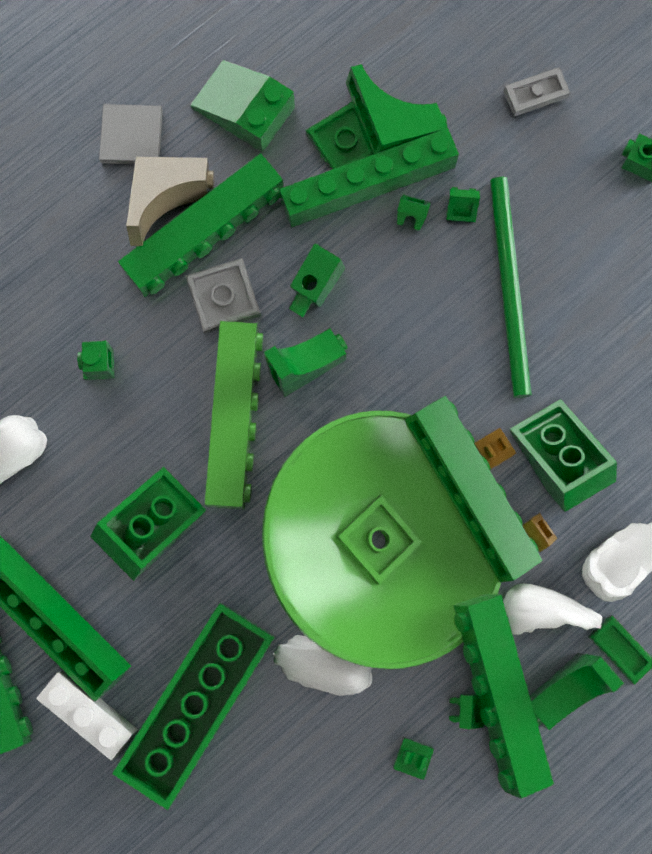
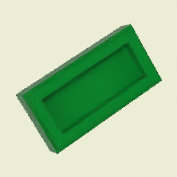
M609 616L601 624V628H596L588 636L631 684L635 685L652 669V657L614 616Z

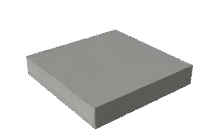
M103 104L100 162L104 164L135 165L136 157H160L162 106Z
M243 258L185 276L204 334L219 329L220 321L243 322L261 316Z

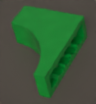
M362 64L351 66L345 84L373 154L447 128L446 116L440 112L437 103L414 104L396 99L381 90L370 79Z
M331 328L319 335L292 347L280 349L273 346L265 351L264 355L269 374L285 398L346 360L345 350L348 349V346L339 333L334 335Z
M577 653L530 695L538 727L542 725L544 728L551 730L562 719L588 701L605 693L618 690L624 684L623 681L602 657Z

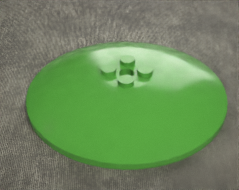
M368 411L348 415L330 422L303 440L286 459L273 481L264 510L262 526V547L268 577L278 601L295 626L308 639L335 657L353 664L381 669L418 666L433 661L463 643V639L454 622L455 610L453 605L484 594H498L501 585L404 421L405 418L411 415L395 411ZM375 531L381 532L385 537V545L381 549L375 547L372 543V535Z

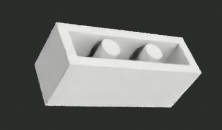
M65 671L57 672L36 698L111 761L120 755L138 732L134 725L101 698L94 702Z

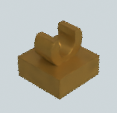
M501 428L474 443L480 455L488 461L490 470L517 454Z
M540 513L522 525L527 535L537 544L539 552L549 547L558 539Z

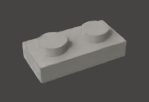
M560 67L508 84L503 90L513 116L567 99L570 95Z

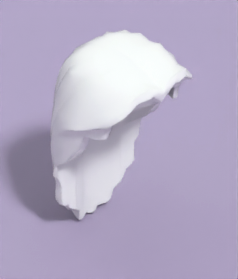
M11 415L0 420V484L22 468L31 465L42 455L46 448L47 437L42 431L38 430L36 421L31 417Z
M652 522L649 524L631 523L590 552L582 566V577L585 584L597 597L603 601L614 602L630 596L634 589L652 572Z
M526 583L515 584L510 588L503 600L512 635L524 632L532 633L537 628H558L564 624L579 626L585 630L601 628L602 616L559 592L542 586Z
M295 635L286 644H278L277 650L273 653L275 657L273 662L281 666L282 672L286 675L287 679L298 682L304 687L344 696L360 693L370 687L372 683L371 670L373 668L353 664L335 657L321 649L306 636Z

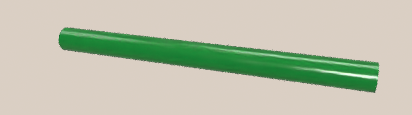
M495 177L490 180L513 398H526L532 396L508 178Z

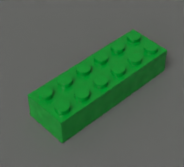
M219 603L112 774L168 810L276 636L224 603Z

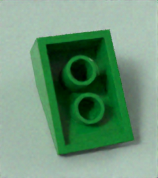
M222 60L190 104V107L263 153L294 110L295 99L294 91L272 77Z
M561 399L510 428L512 436L543 486L564 512L616 482L617 461Z
M163 467L96 524L90 537L134 581L170 548L206 512V509Z

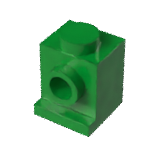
M639 133L635 141L632 139L628 140L621 154L626 157L621 168L652 182V139Z
M106 340L82 342V352H78L77 362L79 370H83V379L115 378L114 353L111 345Z

